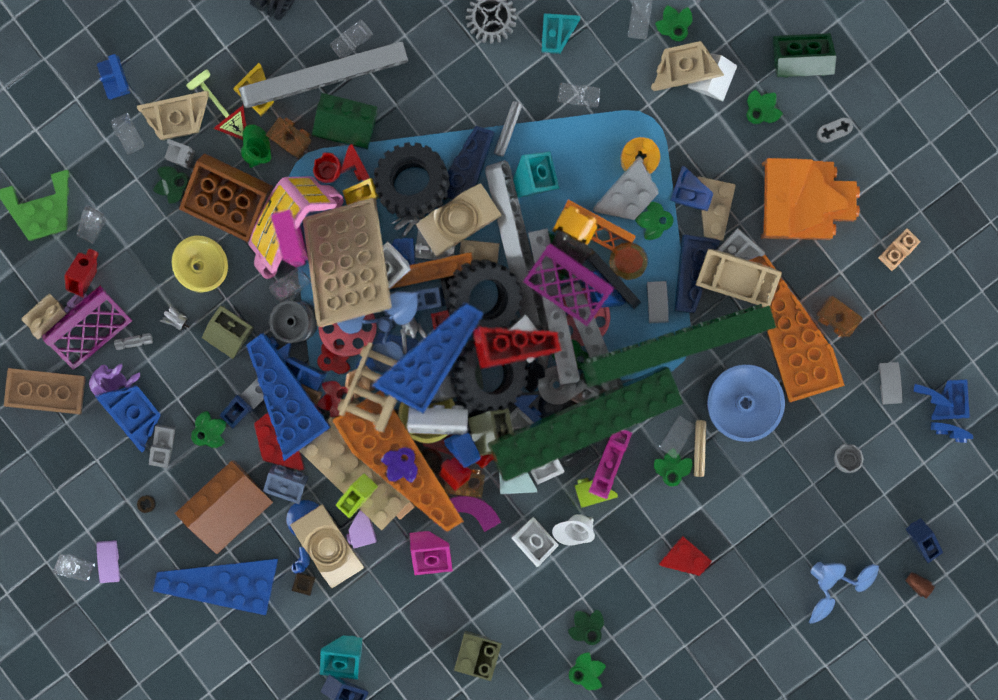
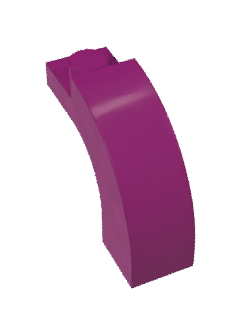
M469 495L449 498L458 512H466L473 515L479 521L484 532L501 523L495 510L480 498Z

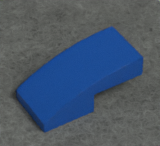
M915 384L913 391L932 396L931 403L953 408L954 404L944 395L930 388Z

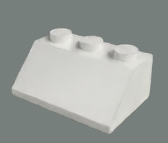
M433 405V408H427L423 414L409 407L408 431L409 433L463 435L467 433L468 409H464V406H452V409H445L443 405Z

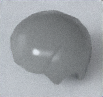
M854 444L841 445L834 455L836 467L845 473L858 471L864 460L862 451Z

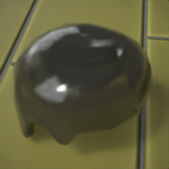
M427 448L421 450L420 452L435 473V476H437L443 464L441 454L435 449Z

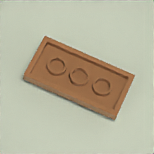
M8 368L4 406L82 414L86 376Z

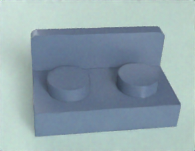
M273 464L268 472L263 492L299 504L309 476L304 475L302 472L292 471L284 466Z

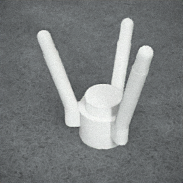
M414 317L409 323L401 325L402 329L400 332L404 354L407 353L406 335L415 338V334L419 331L423 338L427 337L421 325L416 322Z

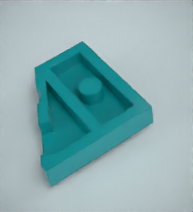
M544 13L541 53L561 54L578 25L581 16Z

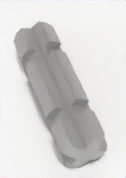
M147 333L142 334V336L137 335L124 338V340H115L114 345L116 350H122L125 347L131 348L141 346L142 344H151L153 340L152 335Z

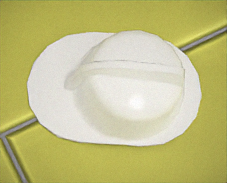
M576 514L568 521L556 524L552 534L558 542L564 545L588 543L595 538L593 532L594 520L592 517Z

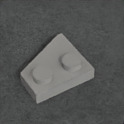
M739 228L717 249L718 251L726 252L748 261L765 254V251Z

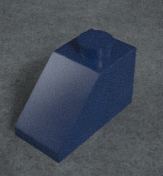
M921 518L911 523L905 529L910 540L927 563H930L943 553L934 532Z
M330 674L321 690L331 700H365L369 693L367 690L343 678Z

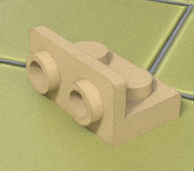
M463 240L461 241L460 254L472 252L473 260L481 261L486 259L498 263L500 243Z
M48 294L22 317V321L30 328L33 336L39 339L67 313L63 306L51 294Z

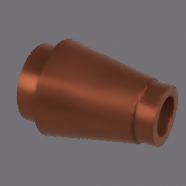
M913 572L905 580L920 597L923 596L925 599L928 598L935 588L931 581Z

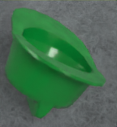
M257 125L246 126L242 135V158L248 163L250 168L270 162L271 151L268 135Z

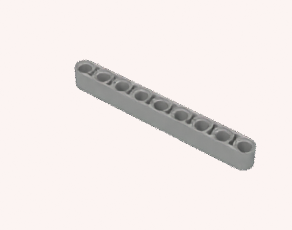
M397 42L239 88L244 108L254 107L408 62V57L403 42Z
M504 160L488 165L485 170L492 201L502 215L497 219L508 267L510 272L514 273L518 278L516 282L520 283L522 287L519 290V293L523 294V300L519 301V305L522 306L521 311H519L520 316L526 315L536 329L547 326L542 295L523 282L533 268L534 262L511 168L508 162ZM533 274L529 281L534 285H539L537 274Z

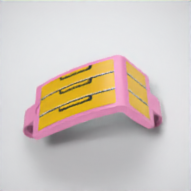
M312 176L282 178L264 204L249 240V246L256 254L254 266L265 279L274 277L282 260L271 214L290 209L296 228H298L309 211H323L341 207L344 202L343 196L333 186L320 185Z

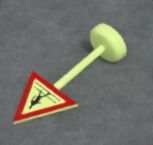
M207 69L204 70L186 86L189 90H194L200 85L204 91H208L210 99L226 117L225 120L213 129L243 140V130L246 127L243 105L229 115L204 82L210 77V72Z

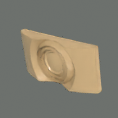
M480 183L461 193L446 205L431 212L420 220L416 226L437 257L502 215Z
M708 248L696 286L756 305L762 304L763 307L771 305L782 272L761 263L748 261L726 252Z
M323 504L290 524L300 543L331 588L364 568Z

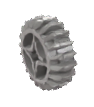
M476 0L477 4L471 1L470 5L473 9L467 8V12L472 14L466 16V20L471 21L467 23V27H474L470 31L471 34L478 32L476 34L477 40L483 36V43L486 42L487 38H490V44H493V38H497V42L500 43L501 35L504 39H507L508 36L505 32L513 33L510 27H516V23L511 20H517V15H512L516 12V8H510L513 5L512 1L505 3L507 0ZM485 4H497V6L495 5V7L492 9H486L485 7L482 8V6ZM502 8L507 13L508 19L506 24L498 16ZM477 11L485 19L481 28L475 19ZM495 14V21L488 22L487 15ZM491 26H496V27H498V28H502V29H500L499 31H496V32H487V31H486V30H488Z

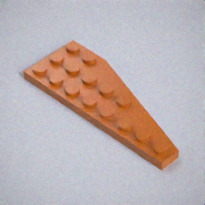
M765 254L749 260L775 269ZM780 277L770 305L777 328L767 330L766 332L788 402L790 403L845 386L832 346L826 341L796 296Z
M381 390L375 393L383 397L386 396ZM365 399L356 405V407L375 415H381L384 408L381 407V404L369 399ZM394 409L384 433L375 429L376 425H374V422L350 412H346L345 417L340 415L332 420L349 449L357 458L363 461L446 532L464 522ZM402 447L411 448L415 453L414 463L418 468L415 480L410 483L402 477L397 481H389L387 477L389 465L381 461L385 453L388 451H398ZM403 454L402 459L408 460V456Z

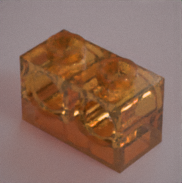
M470 469L472 474L469 480L477 478L480 482L477 488H471L468 480L459 489L454 491L445 482L444 491L446 494L482 498L485 474H481V470Z

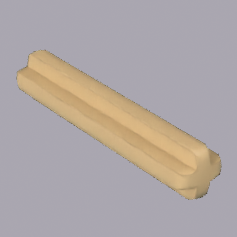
M696 420L694 476L703 477L705 474V420Z

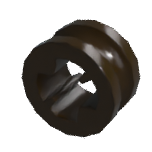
M148 495L142 496L137 501V508L142 513L151 512L156 505L154 498ZM150 500L151 507L144 509L142 501Z

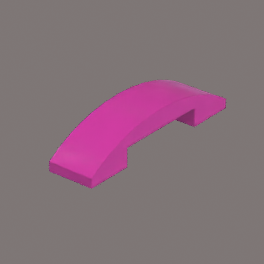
M623 430L609 437L591 483L590 493L607 500L620 462L631 438V432Z

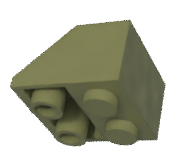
M220 305L209 321L202 339L234 359L255 327Z
M508 408L489 411L468 418L471 438L480 456L491 454L487 443L513 432Z
M465 631L454 671L491 681L502 643Z

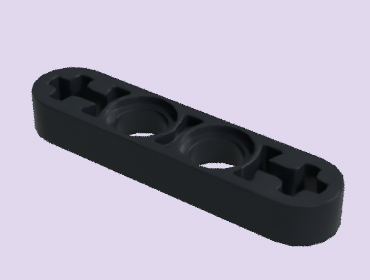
M592 248L584 253L587 260L633 309L641 304L636 295Z

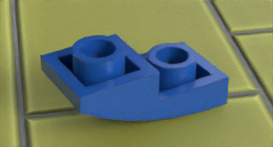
M931 422V430H936V434H948V431H950V438H955V442L967 443V439H973V435L962 428L950 424Z

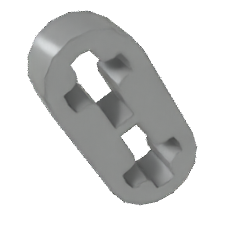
M848 118L838 119L820 127L817 131V138L822 143H829L848 135L853 129V124ZM841 122L848 125L846 132L843 129L836 130V128L841 126ZM823 129H825L826 132L830 130H833L834 132L828 136L829 139L821 136V134L824 132Z

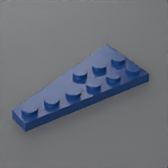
M468 303L463 304L372 383V386L424 414L481 319L483 312Z
M262 333L246 346L253 367H255L258 383L261 386L269 417L274 426L276 438L285 461L331 428V426L267 337Z
M278 558L157 572L153 591L266 615Z

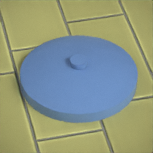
M738 365L722 372L712 383L707 397V410L713 425L726 437L742 442L756 441L769 435L780 423L785 408L783 390L777 379L767 370L754 365Z

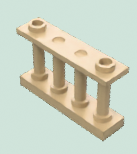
M368 342V345H364L361 350V362L345 400L342 399L339 403L338 410H340L339 415L344 417L346 412H350L372 421L376 425L375 429L384 433L397 399L390 395L380 396L357 385L361 376L374 381L382 376L365 368L369 357L389 366H393L398 360L373 351L374 345ZM354 393L381 404V407H384L381 415H375L351 405L350 402Z

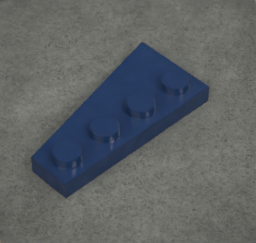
M475 126L459 155L456 156L448 170L450 188L447 190V198L455 199L461 193L478 184L495 134L494 131Z
M682 235L674 311L691 314L696 312L703 292V287L696 286V282L708 248L716 250L720 240Z

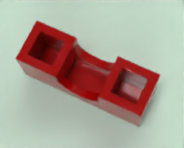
M492 454L482 455L481 460L475 463L483 469L494 459ZM454 457L443 462L439 476L456 491L469 480L472 471L468 467L464 468Z

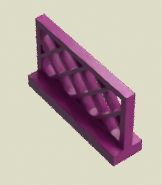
M551 243L548 244L523 281L526 285L586 326L589 325L614 289L612 285ZM545 256L553 260L554 268L543 270L542 260ZM556 262L562 267H556ZM540 265V270L535 271L537 267ZM567 269L570 279L559 281L557 270ZM555 270L557 281L545 283L543 272ZM541 273L543 284L534 285L529 279L533 274ZM571 281L573 293L561 294L560 283ZM573 281H584L586 290L575 292ZM557 284L559 295L550 296L547 294L546 286ZM598 291L604 296L600 302L591 303L589 292ZM587 293L589 304L578 306L576 294ZM573 295L575 306L567 308L563 305L562 297ZM589 306L591 315L585 320L579 316L578 308Z
M100 285L51 327L42 338L74 370L131 323L132 319ZM108 300L111 304V311H100V305ZM97 314L96 323H85L86 316ZM100 314L110 315V324H100ZM113 315H122L125 320L121 324H113ZM74 326L82 327L81 336L70 335L71 329ZM85 327H96L95 336H84ZM98 328H109V334L98 336ZM59 339H67L66 348H58L54 343ZM70 339H81L80 348H69ZM84 340H95L94 346L91 349H83ZM69 352H80L79 359L73 363L69 359Z

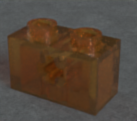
M279 117L266 136L299 160L312 142L309 138L310 134L302 128L297 130L293 127L295 123L287 117L284 120ZM287 133L290 135L293 133V136L295 138L293 140H288L286 135Z
M833 295L828 297L816 313L819 317V322L825 326H832L834 328L833 332L842 338L844 336L850 337L863 319ZM841 314L840 319L842 321L836 322V317L834 315Z

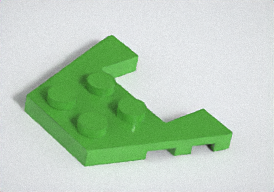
M69 170L51 174L56 194L26 203H18L14 186L0 189V200L29 241L67 231Z

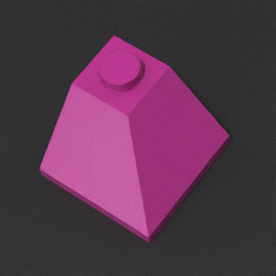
M430 531L410 533V549L414 575L453 571L449 543Z

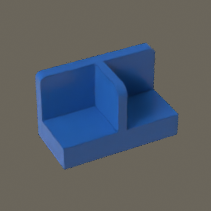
M116 54L108 56L109 60L97 63L101 76L99 79L104 85L109 100L130 93L120 59Z
M288 357L286 359V362L289 363L288 368L300 384H304L316 391L320 390L327 373L295 357Z

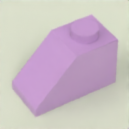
M359 510L349 528V534H346L348 543L353 545V549L377 542L372 521Z

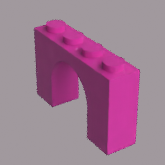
M289 209L271 214L283 261L295 267L306 265V261H308L306 243L301 225L296 228L292 211Z

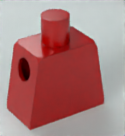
M88 249L86 254L78 253L65 273L66 290L82 298L85 296L97 272L96 259L99 254L95 250Z

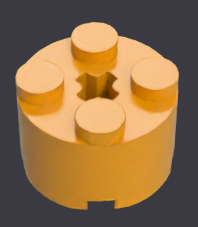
M637 137L630 140L624 146L620 156L623 170L626 171L636 160L638 153H640L641 156H645L643 164L651 175L660 162L658 146L653 140L645 137Z
M570 206L568 209H563L552 231L555 233L557 230L559 232L558 237L574 246L583 244L582 248H587L597 229V220L589 215L585 217L580 214V210Z

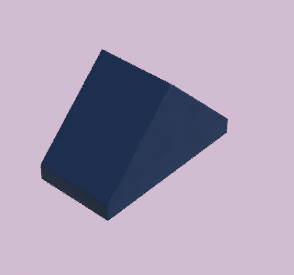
M237 395L220 414V417L234 429L253 408L240 395Z

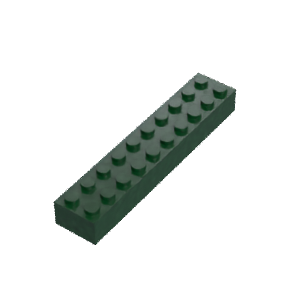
M762 304L677 330L675 333L671 332L640 342V346L639 343L624 347L622 348L623 352H621V349L605 353V358H603L602 354L586 359L587 364L581 366L588 387H592L777 327L770 305L763 307Z
M662 366L487 444L501 478L507 482L684 403L670 368Z

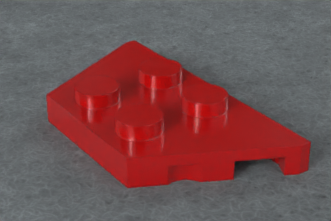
M266 413L254 423L263 461L300 471L305 469L300 451H297L285 461L283 460L282 451L278 444L277 435L271 423L269 413Z

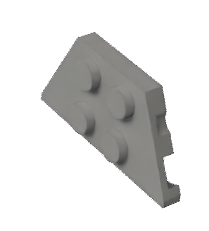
M640 156L593 207L594 212L635 220L658 195V188L652 182L651 175L646 170Z

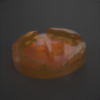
M627 242L621 243L613 249L609 264L618 277L632 280L642 276L645 272L648 258L642 247L635 243Z

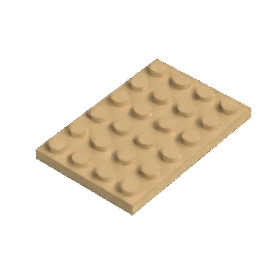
M370 198L304 217L303 225L317 326L324 327L392 308L376 200Z
M353 396L350 404L356 406L361 403ZM330 417L327 421L331 428L299 451L343 494L362 474L365 473L378 487L359 509L376 526L383 530L410 501L351 452L332 421L337 417Z

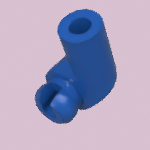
M298 547L300 558L291 567L294 573L304 572L310 564V556L304 547Z

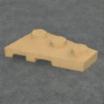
M698 176V179L714 193L708 211L701 210L704 237L723 241L735 184Z

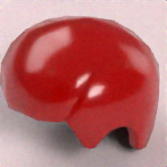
M324 152L320 158L315 159L313 167L314 176L321 183L336 181L341 174V162L333 153Z

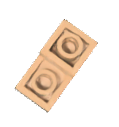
M905 229L878 258L893 271L921 241L908 229Z

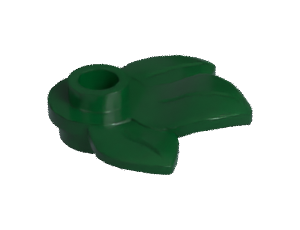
M170 166L158 168V174L162 179L155 185L153 191L159 195H167L169 204L178 202L183 196V191H186L190 180L189 176L182 172L178 173L175 168ZM179 179L184 180V184L182 186L178 185Z
M595 610L589 616L583 611H576L574 614L575 626L568 630L569 635L572 639L585 641L588 645L598 644L602 638L600 630L604 626L601 612ZM590 632H594L596 636L595 638L590 639L588 637V634Z

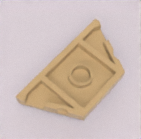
M701 41L664 49L661 57L662 61L656 71L658 74L655 83H652L651 89L657 91L724 76V73Z
M203 91L138 105L137 109L147 119L146 121L155 130L160 140L199 133L209 92Z

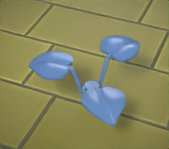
M396 292L391 294L392 308L386 309L390 314L389 316H384L380 319L364 320L366 316L364 315L337 323L341 330L349 334L359 332L362 328V323H378L379 329L385 332L383 344H375L372 350L399 361L403 357L401 346L394 341L386 343V340L390 335V330L394 329L397 324L404 325L413 319L417 310L418 295L415 292ZM373 359L375 365L383 372L392 367Z
M822 562L816 563L811 569V574L819 580L818 584L826 597L821 599L815 606L809 623L818 622L830 614L835 605V600L830 598L827 590L832 588L839 579L856 585L855 590L861 592L869 588L875 581L879 566L875 564L867 566L861 571L857 580L853 581L843 576L846 571V567L843 564L824 565Z

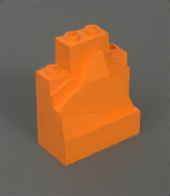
M767 158L762 162V166H765L764 233L761 235V239L831 240L836 235V224H833V221H855L856 217H859L860 208L857 205V198L860 196V187L857 186V181H834V178L837 177V167H834V162L785 158Z

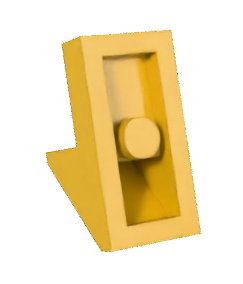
M372 178L342 191L347 205L370 198L375 200L378 198Z

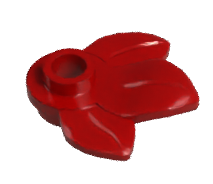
M336 340L333 343L334 348L338 350L344 347V345L337 346ZM322 344V354L317 359V365L321 370H332L337 374H344L351 369L346 362L349 357L334 354ZM328 358L330 364H325L324 359Z
M336 381L325 382L322 384V388L326 394L320 399L317 406L323 410H330L332 418L340 416L338 406L342 400V395L347 394L349 390L345 386L341 387Z

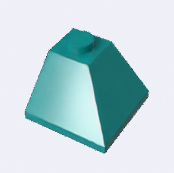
M551 152L521 156L513 178L518 198L560 189Z
M343 635L321 648L320 675L328 676L330 674L336 677L358 680L363 638Z

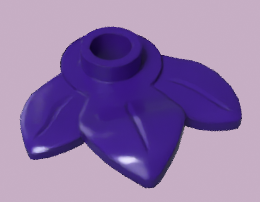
M402 447L398 451H388L382 457L381 461L389 465L387 469L389 481H397L402 477L410 483L415 480L418 468L414 463L415 453L411 448ZM402 455H407L408 460H403Z

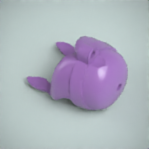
M104 364L92 374L89 380V387L95 396L117 390L120 387H130L132 383L138 380L140 373L134 374L127 381L124 375L120 373L122 364H119L114 369H108L107 365Z

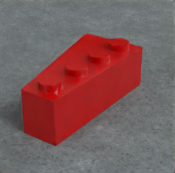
M482 327L473 330L481 369L552 355L561 351L557 332L489 329Z

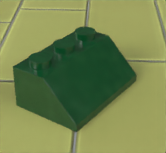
M831 33L773 36L774 65L777 77L826 76L835 74L836 52Z
M321 93L312 136L347 145L352 144L355 147L368 150L377 119V106Z

